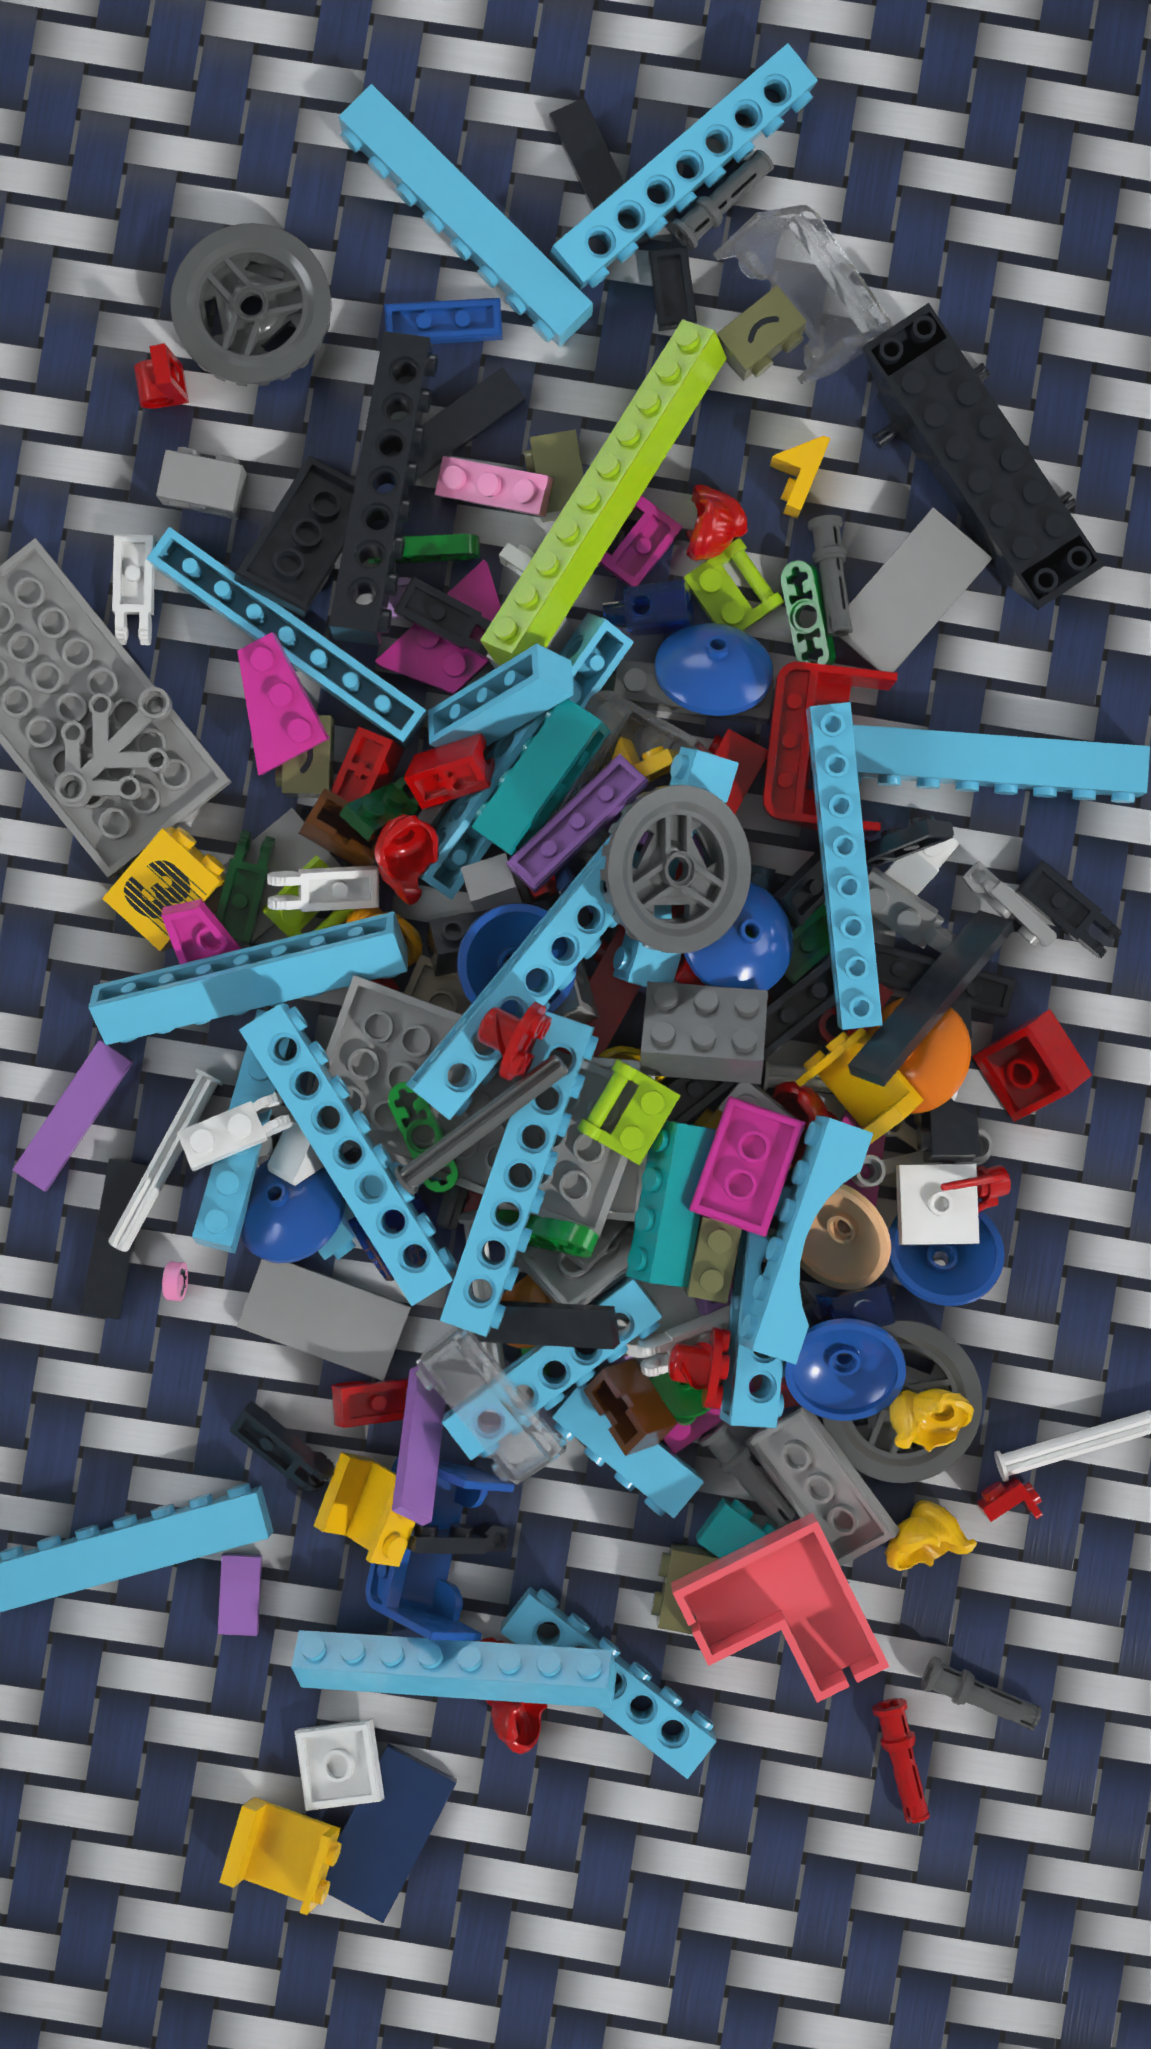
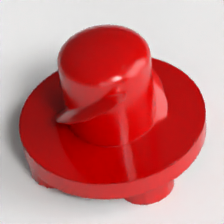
M534 1002L525 1012L522 1019L498 1007H493L483 1017L478 1028V1041L502 1054L503 1059L499 1071L500 1077L510 1081L515 1076L523 1077L528 1073L534 1060V1055L530 1053L537 1038L543 1040L552 1022V1018L545 1015L546 1007L544 1005Z
M713 1327L709 1343L698 1342L694 1345L677 1343L671 1350L668 1360L670 1379L675 1382L689 1383L696 1390L702 1389V1407L721 1408L723 1386L718 1385V1383H721L722 1379L727 1380L730 1356L722 1355V1353L728 1352L730 1329Z

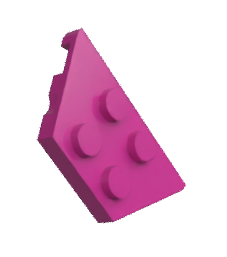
M482 560L447 593V595L481 612L482 617L491 622L501 608L491 572L485 560ZM414 624L378 657L375 663L381 669L393 671L416 682L431 685L438 690L454 695L480 673L490 661L472 653L466 648L462 650ZM476 627L471 639L482 644L480 640L485 632Z

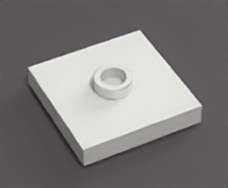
M976 1164L896 1166L899 1245L979 1244L977 1186L942 1191L940 1188L943 1183L977 1177Z
M373 1718L298 1728L294 1731L306 1811L380 1802L385 1798Z

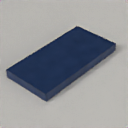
M389 1743L379 1759L385 1798L380 1802L355 1805L337 1839V1842L342 1844L337 1862L333 1867L329 1866L326 1880L330 1881L328 1895L381 1923H384L457 1783L456 1778Z

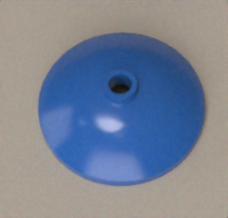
M704 623L680 629L665 639L656 654L655 676L662 691L681 707L700 714L726 716L744 712L764 699L771 687L773 664L763 645L746 632L724 624Z
M750 882L745 904L731 928L711 945L698 951L684 953L692 971L707 986L768 990L783 977L790 964L793 952L791 925L784 909L773 895L759 885ZM745 926L752 930V938L746 935Z
M511 903L485 912L472 923L461 941L457 957L459 981L462 990L471 1003L475 1001L503 967L506 958L517 950L548 911L530 904ZM559 937L552 944V954L555 958L565 955L568 944L564 937ZM538 968L532 969L526 976L528 989H535L541 984V971ZM575 977L565 989L561 991L557 989L548 1000L550 1007L547 1011L554 1012L564 1002L571 991ZM508 1000L502 1004L500 1009L515 1015L517 1007L514 1000Z
M268 1159L255 1170L240 1240L249 1251L265 1261L272 1263L296 1262L314 1254L331 1239L342 1220L346 1201L325 1167L294 1186L268 1171L267 1164L270 1160ZM282 1192L281 1197L278 1200H275V1198Z
M981 1211L978 1213L979 1244L899 1245L897 1214L888 1231L891 1241L889 1265L898 1281L909 1292L922 1300L943 1306L968 1304L987 1294L993 1288L1002 1272L1005 1252L1001 1235L992 1220ZM934 1258L942 1259L945 1265H938L934 1262Z
M833 1319L812 1326L807 1330L796 1365L785 1361V1380L793 1398L809 1412L823 1418L838 1421L863 1419L884 1410L897 1398L903 1388L906 1377L904 1354L894 1337L883 1328L859 1319Z

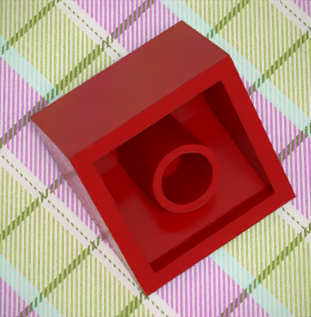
M1051 1009L1024 1022L972 1056L1013 1122L1072 1093L1092 1076L1089 1068Z

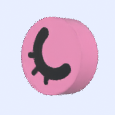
M170 1261L165 1266L163 1273V1296L169 1301H182L188 1284L187 1265L185 1262Z

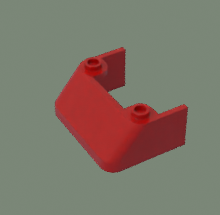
M800 661L790 662L782 667L777 675L762 799L763 808L768 816L777 821L818 831L814 790L807 789L811 755L806 709L810 706L849 702L851 686L889 691L896 683L898 673ZM862 821L864 836L873 837L880 831L881 823Z

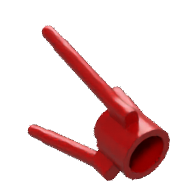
M984 1165L977 1166V1177L943 1183L940 1188L942 1191L977 1186L978 1198L982 1199L978 1203L979 1213L986 1208L997 1206L998 1197L1008 1195L1010 1192V1177L1007 1170L1001 1165L986 1168Z

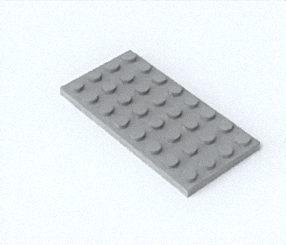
M34 538L0 565V744L107 878L112 879L140 855L162 828L177 827L232 783V781L172 708L166 718L158 721L152 720L122 751L147 752L152 748H160L170 758V765L167 770L155 773L148 768H105L94 779L119 781L124 776H133L141 782L143 788L142 794L138 799L128 801L121 796H92L87 804L79 808L66 807L56 799L53 792V784L56 777L65 770V741L61 737L62 726L66 722L76 721L85 727L87 738L80 745L81 767H83L93 757L92 713L88 707L90 698L96 693H104L114 702V711L109 716L110 740L139 710L138 700L141 693L147 688L155 687V685L115 638L114 634L40 542ZM159 698L154 699L150 704L151 711H160L163 708V700ZM100 699L95 704L97 712H104L108 707L106 699ZM78 727L69 729L67 734L69 740L78 739L80 736V729ZM159 753L154 754L151 757V765L153 767L161 766L164 761L163 755ZM129 781L123 786L125 795H132L136 791V784L133 781ZM72 782L68 786L69 795H77L81 789L80 784Z
M353 975L326 1049L329 1061L325 1065L333 1077L339 1075L350 1092V1096L346 1099L353 1110L360 1109L368 1119L372 1127L368 1134L377 1146L381 1143L394 1162L406 1166L413 1158L388 1105V1095L395 1085L410 1080L462 1015ZM476 1036L474 1039L475 1051H485L488 1046L480 1043ZM554 1050L551 1055L559 1056L566 1064L567 1069L571 1066L572 1055L558 1050ZM503 1056L496 1063L499 1069L494 1077L485 1085L480 1083L470 1095L473 1097V1100L463 1114L460 1116L454 1115L451 1120H448L432 1107L444 1136L522 1078V1076L518 1075L508 1081L500 1077L499 1071ZM583 1060L579 1074L586 1077L578 1099L571 1097L568 1103L566 1113L572 1114V1118L565 1137L557 1135L552 1151L559 1153L552 1175L544 1174L539 1189L546 1191L540 1211L535 1215L581 1224L593 1230L600 1237L628 1159L577 1129L582 1118L587 1120L615 1072ZM462 1063L454 1064L449 1069L448 1081L450 1083H458L463 1079L465 1067ZM317 1077L310 1094L315 1093L318 1089L319 1082ZM628 1080L602 1124V1129L612 1133L639 1087L638 1084ZM550 1086L537 1096L538 1103L545 1109H553L559 1102V1094L556 1089ZM405 1088L400 1090L402 1097L396 1100L399 1108L406 1106L412 1116L404 1118L406 1126L408 1127L415 1120L428 1118L425 1110L417 1114L413 1107V1102L418 1099L415 1092L408 1093ZM332 1106L324 1108L321 1115L322 1122L329 1128H336L340 1122L338 1110ZM509 1118L455 1158L460 1172L459 1179L455 1185L483 1195ZM419 1125L413 1131V1141L420 1148H429L435 1141V1132L428 1125ZM529 1125L524 1131V1139L531 1147H541L545 1142L546 1134L540 1126ZM348 1140L346 1144L361 1149L360 1145L355 1141ZM517 1163L511 1169V1178L518 1185H528L532 1180V1171L526 1164ZM446 1166L432 1176L447 1181L446 1176L452 1172L450 1167ZM503 1202L508 1205L516 1207V1205H514L511 1202Z

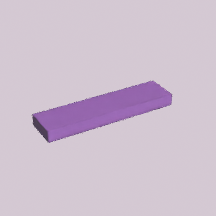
M619 754L506 862L507 867L536 893L648 785V779Z
M99 1040L12 1170L44 1192L48 1191L134 1061L110 1045H105L104 1041Z
M418 1365L409 1371L392 1511L423 1526L432 1522L448 1380Z

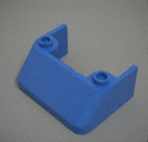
M398 1457L395 1459L391 1469L395 1473H397ZM439 1460L432 1522L430 1523L437 1525L438 1529H450V1524L460 1523L463 1506L477 1508L485 1500L488 1490L513 1492L515 1484L478 1468ZM406 1548L399 1567L371 1563L366 1583V1599L372 1609L429 1640L481 1641V1632L459 1621L463 1608V1598L458 1587L447 1581L453 1554L415 1553Z

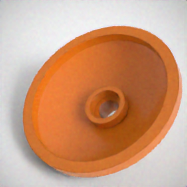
M904 998L890 1003L881 1010L882 1024ZM952 1007L946 1011L898 1069L924 1099L910 1114L928 1112L947 1102L958 1091L967 1075L971 1061L970 1036L964 1021ZM880 1026L870 1027L867 1031L868 1035L872 1037Z

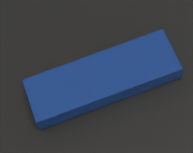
M500 298L384 304L385 329L387 332L430 337L431 344L503 340Z

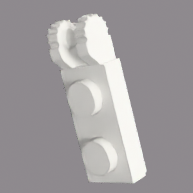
M114 534L112 612L115 614V638L121 645H126L129 636L127 615H139L138 637L141 645L151 644V615H154L155 568L146 558L155 547L156 538L154 535Z
M376 865L298 869V872L277 871L267 874V884L298 885V896L290 894L270 896L268 898V908L272 910L300 909L301 912L379 907V870Z
M276 1092L262 1097L254 1103L252 1101L177 1131V1136L192 1171L268 1140L267 1137L293 1126L296 1122L292 1114L281 1115L263 1126L258 1118V1114L277 1108L284 1103L279 1093Z
M731 1305L664 1331L665 1333H652L646 1338L640 1339L638 1341V1351L643 1356H650V1358L643 1359V1362L640 1364L643 1375L655 1377L659 1376V1374L667 1373L669 1356L672 1348L677 1343L694 1345L698 1342L709 1343L713 1327L728 1329Z

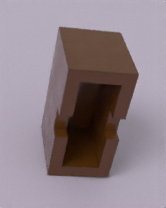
M324 788L298 834L354 866H371L376 860L374 851L377 838L368 842L340 816L342 809L349 802Z
M636 1358L604 1368L583 1390L599 1416L606 1415L612 1426L608 1430L625 1456L657 1445L678 1424L649 1378L641 1372V1366Z

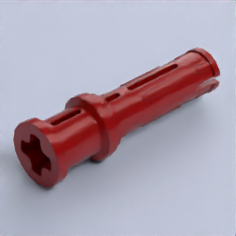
M902 1698L887 1699L872 1707L873 1715L879 1718L883 1737L880 1739L881 1747L886 1752H889L905 1822H912V1824L920 1823L927 1820L930 1814L925 1802L923 1787L914 1757L913 1746L915 1745L916 1737L915 1733L909 1729L905 1710L908 1709L907 1701Z

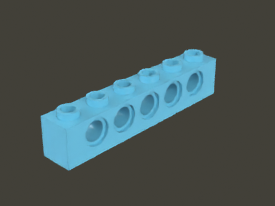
M784 1185L773 1214L777 1219L780 1207L786 1198L789 1199L793 1186ZM779 1219L776 1231L766 1235L765 1238L745 1230L741 1232L734 1266L728 1326L731 1333L726 1355L730 1356L727 1380H723V1397L719 1416L720 1419L732 1426L777 1428V1419L782 1416L784 1409V1398L782 1393H780L781 1379L785 1377V1361L761 1353H754V1351L740 1344L742 1339L740 1337L741 1323L744 1317L751 1312L755 1300L753 1298V1288L757 1278L763 1275L761 1263L766 1257L769 1241L777 1235L781 1223ZM761 1374V1387L756 1392L750 1393L749 1383L751 1379Z
M626 1277L590 1304L615 1306V1313H623L629 1318L627 1327L618 1331L620 1345L614 1350L596 1349L590 1354H582L575 1347L536 1345L444 1414L442 1424L470 1460H473L479 1454L482 1458L492 1454L502 1444L499 1439L511 1430L514 1434L524 1430L533 1421L531 1415L542 1407L548 1411L556 1406L565 1397L562 1393L574 1383L580 1387L588 1382L597 1373L594 1369L606 1359L609 1363L614 1362L628 1350L627 1343L637 1336L641 1339L646 1338L660 1326L658 1320L662 1318L661 1309L637 1279ZM550 1361H559L565 1366L566 1371L558 1378H551L545 1374L543 1368ZM518 1385H527L533 1390L534 1396L528 1401H518L512 1395V1390ZM486 1409H496L501 1413L502 1420L496 1425H488L482 1421L480 1414Z
M530 1586L501 1623L500 1632L515 1644L571 1648L582 1646L587 1649L612 1650L617 1673L621 1676V1681L615 1685L613 1708H596L688 1779L717 1742L715 1731L712 1730L713 1722L698 1710H695L692 1714L681 1705L683 1699L671 1688L664 1686L663 1689H660L651 1682L652 1675L642 1665L635 1661L631 1665L619 1656L621 1653L620 1649L610 1640L602 1637L599 1641L588 1632L590 1626L578 1615L571 1613L570 1616H567L557 1608L559 1602L549 1592L542 1588L537 1592ZM544 1622H553L560 1631L553 1638H544L537 1629ZM639 1695H644L652 1700V1704L647 1710L638 1711L631 1706V1701ZM669 1720H677L683 1724L682 1730L676 1735L664 1733L662 1726Z

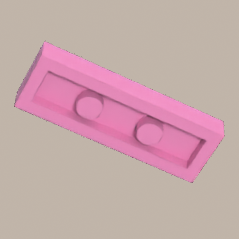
M443 456L435 495L545 517L554 478L537 473Z

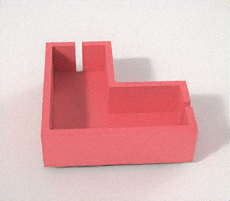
M813 1512L671 1582L672 1593L688 1626L691 1625L692 1634L708 1666L781 1630L817 1703L850 1687L842 1670L848 1666L857 1683L890 1667Z

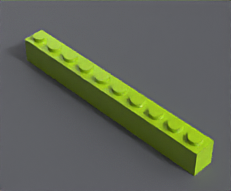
M683 319L482 636L480 641L496 664L501 666L536 643L545 648L548 646L726 361V355L715 330Z

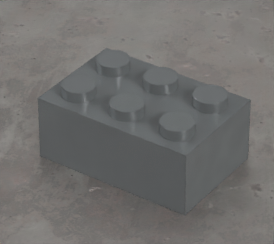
M647 981L640 1071L651 1076L761 1084L768 990Z

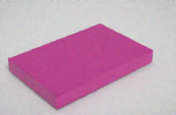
M729 1096L689 1211L765 1238L805 1122Z

